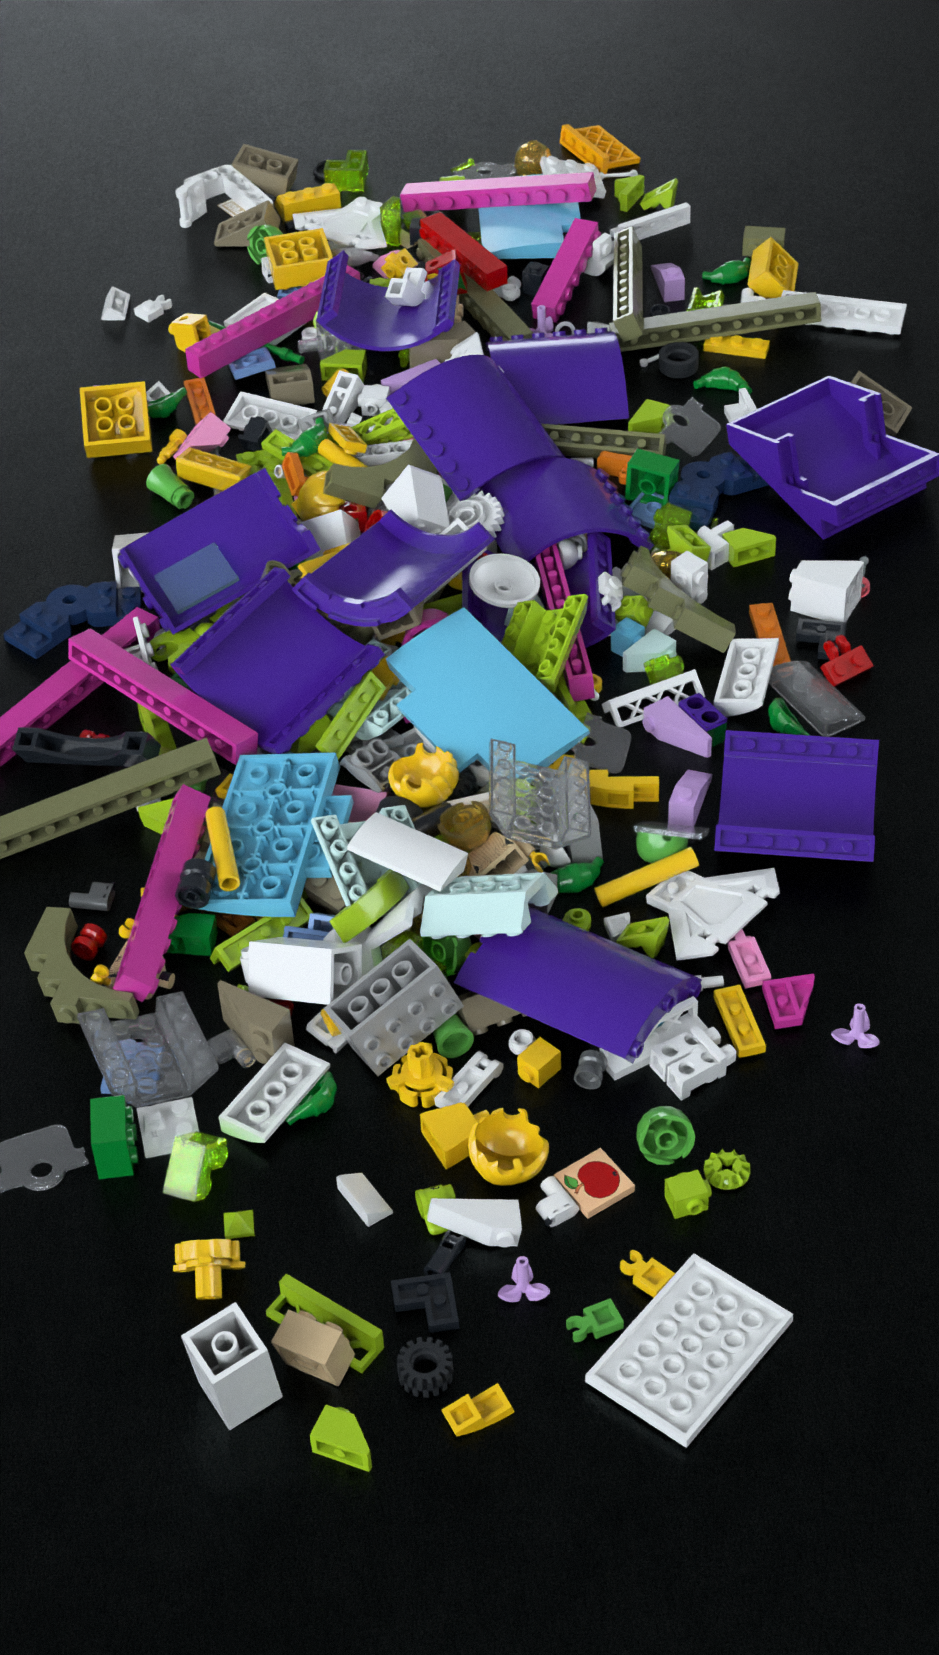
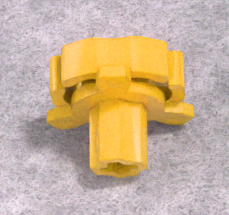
M424 1042L410 1045L407 1055L401 1058L402 1067L401 1064H395L392 1075L387 1078L390 1089L396 1090L400 1100L410 1107L418 1105V1096L421 1097L424 1108L434 1106L435 1097L441 1091L449 1092L454 1086V1081L452 1080L453 1068L448 1066L447 1059L437 1053H433L432 1044Z
M210 1239L191 1240L175 1244V1263L178 1265H173V1271H195L197 1299L222 1298L221 1270L245 1268V1262L240 1261L239 1241Z

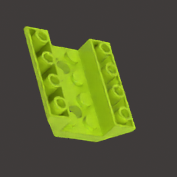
M586 594L568 596L564 602L563 609L545 610L535 600L517 602L501 642L553 695L587 611L588 596Z

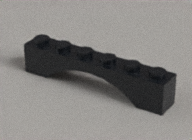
M18 727L12 750L26 762L131 767L159 756L161 744L148 732L126 731L121 735L108 738H82L63 735L41 728Z

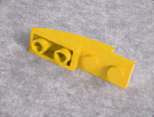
M557 770V780L576 775L590 804L634 809V802H659V776L608 777V770Z

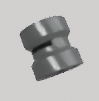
M595 1050L582 1052L579 1059V1067L574 1075V1080L580 1087L585 1089H597L600 1087L603 1080L602 1073L607 1066L605 1055Z

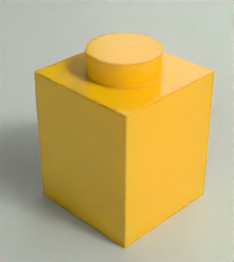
M539 1037L517 1056L518 1075L525 1082H530L537 1088H540L561 1069V1051Z

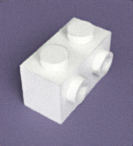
M686 551L671 561V582L693 600L702 604L707 599L708 562Z

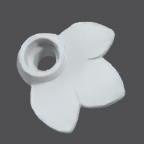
M511 276L508 278L507 284L492 290L500 298L514 301L520 296L521 281L515 276Z

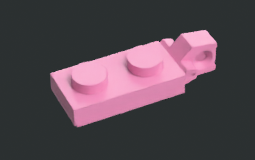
M741 929L727 944L730 955L746 989L762 985V981L771 980V974L755 937L745 936L743 929Z

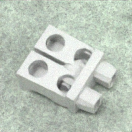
M696 1025L691 1028L690 1032H684L651 1047L650 1067L664 1082L667 1081V1086L682 1101L689 1097L691 1090L705 1082H712L717 1077L725 1076L726 1066L736 1061V1050L730 1044L721 1048L717 1046L720 1044L721 1036L714 1027L702 1030Z

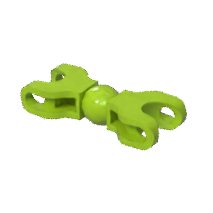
M236 598L217 609L216 614L209 618V622L199 624L194 631L190 628L175 634L168 631L153 638L150 643L154 656L151 658L158 662L168 659L169 672L174 675L176 671L172 668L171 664L240 599ZM161 645H164V646H165V647H163L162 649H160V650H158V651L156 652V650H157Z

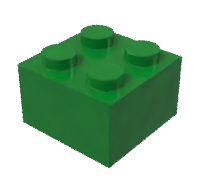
M637 448L627 463L625 499L634 501L643 492L645 495L640 499V503L658 502L662 505V509H666L669 503V495L675 483L678 482L679 460ZM654 492L658 493L660 495H663L664 499L658 498L651 494H653Z
M125 1095L90 1099L91 1145L99 1179L132 1176L133 1164L138 1163L137 1147L134 1146V1141H137L136 1124H130L134 1123L132 1106H127Z

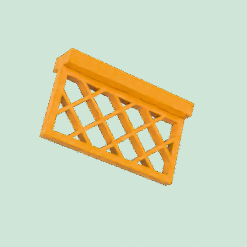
M569 124L562 125L560 144L584 163L594 164L598 168L599 173L607 174L609 168L640 163L639 156L599 125L574 129Z

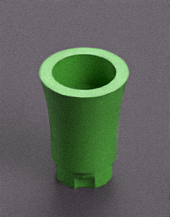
M158 465L149 473L146 481L149 490L157 493L179 509H186L192 504L194 493L181 481L169 465Z
M457 1013L432 1032L438 1052L445 1058H455L463 1055L471 1048L474 1041L472 1032L464 1025Z

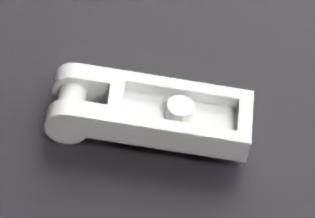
M480 1051L476 1052L453 1077L454 1086L449 1092L441 1091L435 1097V1106L442 1108L462 1102L468 1107L490 1081L501 1074L503 1063L497 1060L491 1061L487 1058L486 1054Z

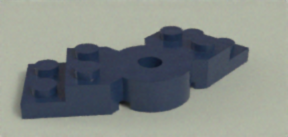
M732 452L713 456L709 462L698 461L689 463L682 468L680 481L675 483L669 495V503L663 514L662 523L688 525L694 530H699L704 525L708 528L718 507L719 495L722 492L733 496L769 484L741 456L735 457Z
M117 581L93 583L87 588L80 585L61 586L53 590L45 602H36L19 614L21 621L3 633L5 641L33 658L38 659L71 636V625L80 624L88 620V623L94 627L114 626L136 607L142 609V591L140 587L118 588Z

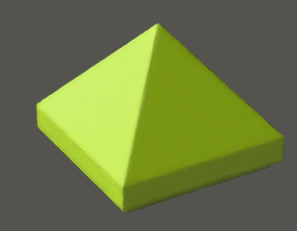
M253 1210L223 1213L225 1239L255 1236Z

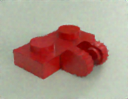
M842 634L835 638L838 649L830 640L823 644L830 661L823 664L820 668L832 688L874 666L862 645L851 650L850 643Z

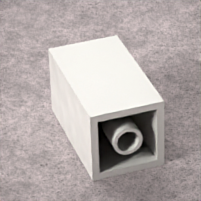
M288 937L250 941L248 950L249 992L263 998L330 1004L361 978L362 944Z
M236 1302L181 1335L199 1384L229 1430L282 1398L268 1350Z

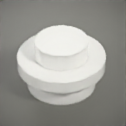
M517 1030L509 1039V1049L514 1054L519 1055L536 1039L528 1030Z

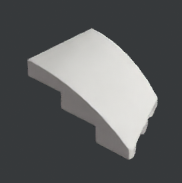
M420 884L369 931L365 944L369 948L375 949L386 941L391 943L409 932L413 918L422 913L425 896L433 888Z

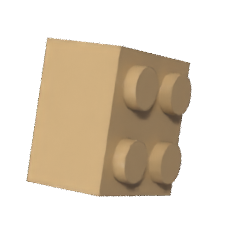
M288 1310L271 1341L286 1365L338 1387L355 1356L349 1344L350 1341L343 1335L341 1327L331 1322H326L325 1325L317 1322L313 1315L305 1311H300L298 1314Z

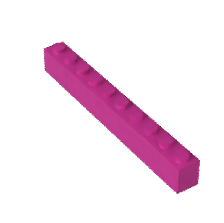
M583 172L406 183L400 193L404 212L588 202L592 201L597 189L594 173Z
M347 265L346 273L360 280V272ZM325 275L186 348L188 370L199 378H203L312 320L319 309Z
M553 544L533 558L536 571H538L546 610L563 609L567 597L571 596L557 544ZM580 629L563 670L567 689L574 701L595 698L593 674Z
M136 607L102 636L122 649L138 645L139 641L133 621L134 617H138L141 624L145 623L148 628L149 637L146 640L149 643L154 638L155 633L160 630L159 619L157 616ZM69 661L0 717V767L16 755L12 748L18 727L46 730L104 681L73 661Z
M88 629L69 638V659L195 740L199 741L207 737L211 749L231 763L237 765L240 755L257 754L258 733L94 630Z
M184 784L173 798L113 986L114 990L133 993L134 998L141 1002L144 1001L149 993L153 994L158 986L159 979L156 978V975L161 972L164 966L165 959L162 956L167 952L171 944V939L168 936L172 934L177 924L174 916L179 913L182 907L175 897L182 867L187 860L195 858L200 848V844H197V841L201 839L206 828L202 824L206 822L205 813L209 809L208 804L211 797Z

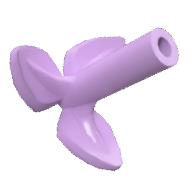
M539 305L537 307L538 328L536 330L529 329L533 334L544 333L545 337H551L553 333L550 332L554 328L551 316L546 318V307Z
M856 1004L854 1006V1015L850 1022L852 1030L839 1028L831 1033L832 1037L842 1044L850 1045L856 1039L860 1048H872L879 1045V1039L875 1035L864 1034V1032L870 1029V1021L865 1010L866 1007L863 1004Z
M520 1256L517 1258L512 1271V1279L517 1285L503 1286L498 1292V1297L507 1302H518L522 1297V1293H525L529 1301H537L548 1296L550 1290L542 1283L530 1284L534 1277L532 1269L528 1264V1259Z

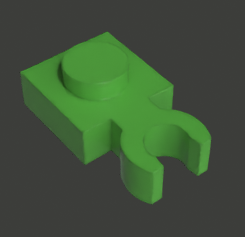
M611 1298L584 1308V1317L572 1316L566 1320L567 1330L572 1328L580 1329L573 1332L574 1342L583 1341L589 1333H593L597 1339L624 1328V1321Z

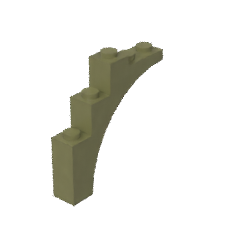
M414 438L405 453L382 465L349 467L333 463L325 474L323 494L375 508L380 501H383L381 498L386 493V486L394 483L408 464L436 475L439 474V471Z
M640 546L637 552L633 551L628 563L624 565L620 574L622 576V585L647 597L648 607L672 618L675 629L724 653L736 634L735 625L703 607L674 585L656 566L651 558L649 549Z
M46 907L24 954L31 971L40 972L37 979L44 996L53 997L50 1004L57 1021L83 1024L86 1016L136 1020L140 1011L133 993L112 990L98 985L83 976L73 965L71 944L78 926L71 908Z

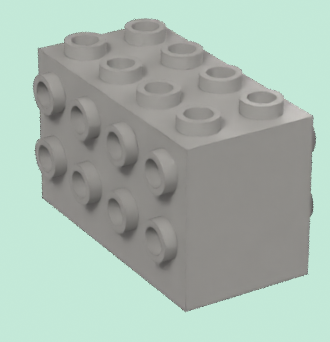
M409 939L323 1009L352 1049L379 1076L404 1056L410 1045L421 1042L464 1007L439 967Z

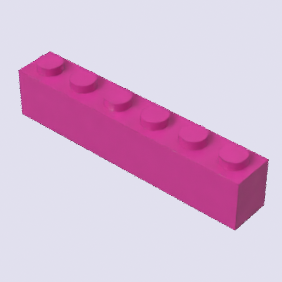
M574 219L531 303L533 318L537 319V307L539 305L546 307V318L551 316L554 323H557L560 315L564 314L567 301L571 300L573 289L578 285L581 273L586 270L588 259L592 257L593 241L601 236L598 222Z

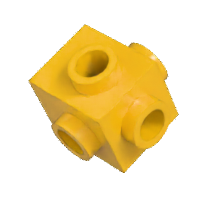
M404 248L397 254L394 252L389 254L384 259L386 263L381 269L390 279H403L406 268H414L418 263L407 249Z

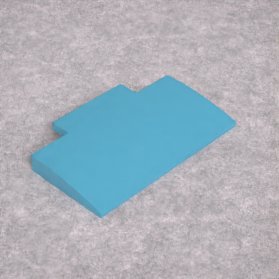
M578 202L478 208L482 246L498 259L555 258L564 241L563 232L569 231L575 218L581 219Z
M464 607L426 629L386 658L389 669L412 692L396 704L398 710L435 748L437 746L444 752L448 751L453 754V758L457 761L459 773L478 759L506 789L511 781L527 784L590 734L589 730Z
M336 753L240 755L222 807L226 812L240 885L233 891L222 890L219 886L216 872L209 902L199 910L247 916L295 917L306 879L332 878L333 873L311 823V819L336 815L340 824H347L354 804L352 795L332 796L340 770ZM210 843L205 860L215 867Z

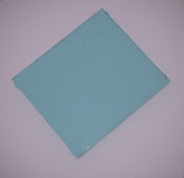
M215 543L206 546L154 575L155 581L158 582L178 614L240 581L238 575L235 574Z

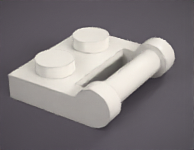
M196 176L176 189V197L179 198L181 213L180 226L188 228L192 225L193 221L207 213L203 178Z

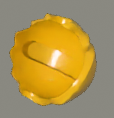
M319 471L312 474L305 481L299 492L297 510L303 521L338 511L339 506L346 502V500L323 494L327 471Z
M418 743L414 755L400 758L391 765L388 779L397 797L411 800L420 808H427L439 805L448 799L457 785L459 771L457 770V761L453 758L452 753L444 752L437 746V752L428 753L423 747L424 743Z
M499 1108L490 1115L480 1118L471 1129L468 1142L470 1159L480 1175L492 1184L503 1186L525 1182L537 1175L546 1162L549 1153V1143L539 1135L540 1127L529 1123L528 1114L525 1109L519 1108L518 1111L520 1113L517 1115H507L503 1108Z

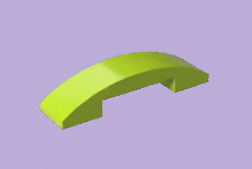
M389 869L377 879L375 885L353 904L342 909L329 922L343 943H346L393 907L408 891L409 886L400 873Z

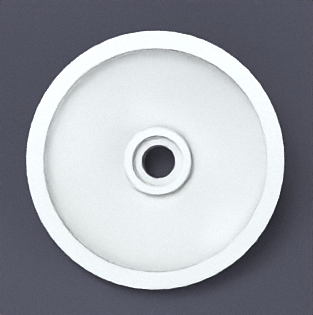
M491 554L480 558L473 564L469 574V584L473 592L486 603L502 608H514L517 602L531 601L536 597L540 588V577L536 569L520 557L510 554Z

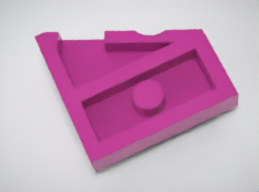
M814 974L762 981V990L775 1029L803 1024L814 986Z

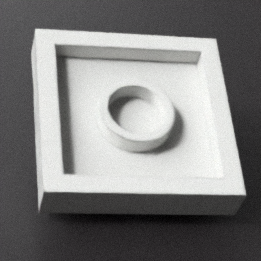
M192 1097L137 1108L146 1158L202 1147Z

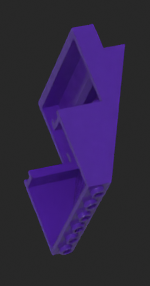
M832 376L818 380L726 424L729 445L823 540L925 489L926 482L939 476V453L886 434L881 393Z

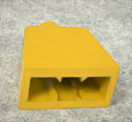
M183 314L172 321L168 328L169 333L174 335L178 349L186 352V348L211 335L207 315Z
M460 1102L421 1113V1132L445 1169H448L469 1156L468 1142L471 1129L480 1118L490 1114L487 1110L473 1115L467 1105Z

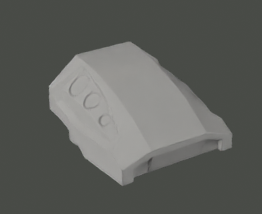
M373 739L367 746L357 749L352 755L345 756L339 764L345 767L359 781L370 787L371 790L380 793L391 787L388 779L389 768L400 757L396 752L389 750L385 742L380 739Z

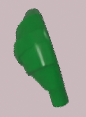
M744 258L743 261H728L713 272L704 271L702 279L711 280L713 283L723 285L738 283L748 277L751 259Z
M726 366L713 369L702 376L701 379L693 382L695 389L705 386L707 388L739 392V389L746 388L749 395L752 392V389L740 373Z
M182 387L166 396L148 402L149 417L163 419L170 416L176 410L182 398L187 395V390Z
M321 417L316 418L315 425L303 431L292 443V447H282V456H286L287 452L298 453L299 457H309L317 453L319 444L323 440L328 439L324 419Z
M775 698L772 701L768 714L771 727L775 731L782 734L811 736L790 712L783 698Z
M595 857L592 863H571L550 872L557 875L558 892L577 893L592 886L601 873L600 868L604 861L600 857Z
M327 1071L285 1119L289 1125H292L300 1118L305 1119L318 1116L332 1107L337 1086L331 1072Z

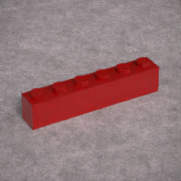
M439 212L420 219L421 228L419 232L421 238L442 255L456 249L463 272L483 289L490 291L508 283L507 265L443 213Z

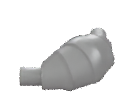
M335 248L331 250L333 257L344 250L349 256L347 265L352 268L361 266L369 261L375 262L379 258L378 254L363 249Z

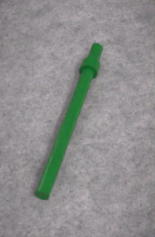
M208 321L209 325L219 330L226 328L218 323ZM269 343L260 347H267L269 353L275 354L287 362L293 361L303 364L305 360L303 356L293 353L291 349L286 347L280 348Z

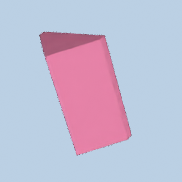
M335 784L332 796L352 795L354 804L349 822L354 823L367 821L376 812L380 801L385 797L395 796V793L385 791L377 793L371 789Z

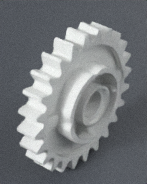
M480 491L477 495L473 494L467 500L459 501L455 496V501H447L448 506L446 508L449 525L457 518L469 529L480 522L494 538L497 537L495 531L502 530L500 525L504 524L503 517L505 515L500 502L497 501L496 497H492L490 493L484 495L483 491Z

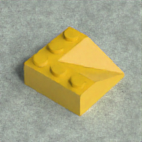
M323 228L264 237L271 275L276 290H287L298 286L304 287L320 279L326 273L327 262L333 258Z
M145 381L80 388L83 437L87 458L152 452Z

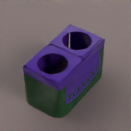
M697 693L679 701L678 706L712 737V747L725 741L727 718L705 697ZM704 715L711 723L703 721L701 716Z

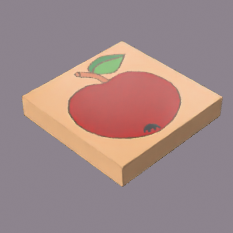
M601 1148L554 1174V1177L579 1206V1210L587 1219L635 1192V1185Z

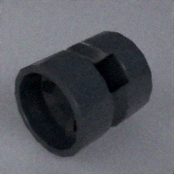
M192 858L183 864L180 881L175 893V897L181 905L187 908L200 909L208 904L216 876V869L210 862L200 858Z

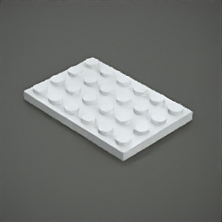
M693 1253L585 1375V1382L687 1448L793 1322V1314Z

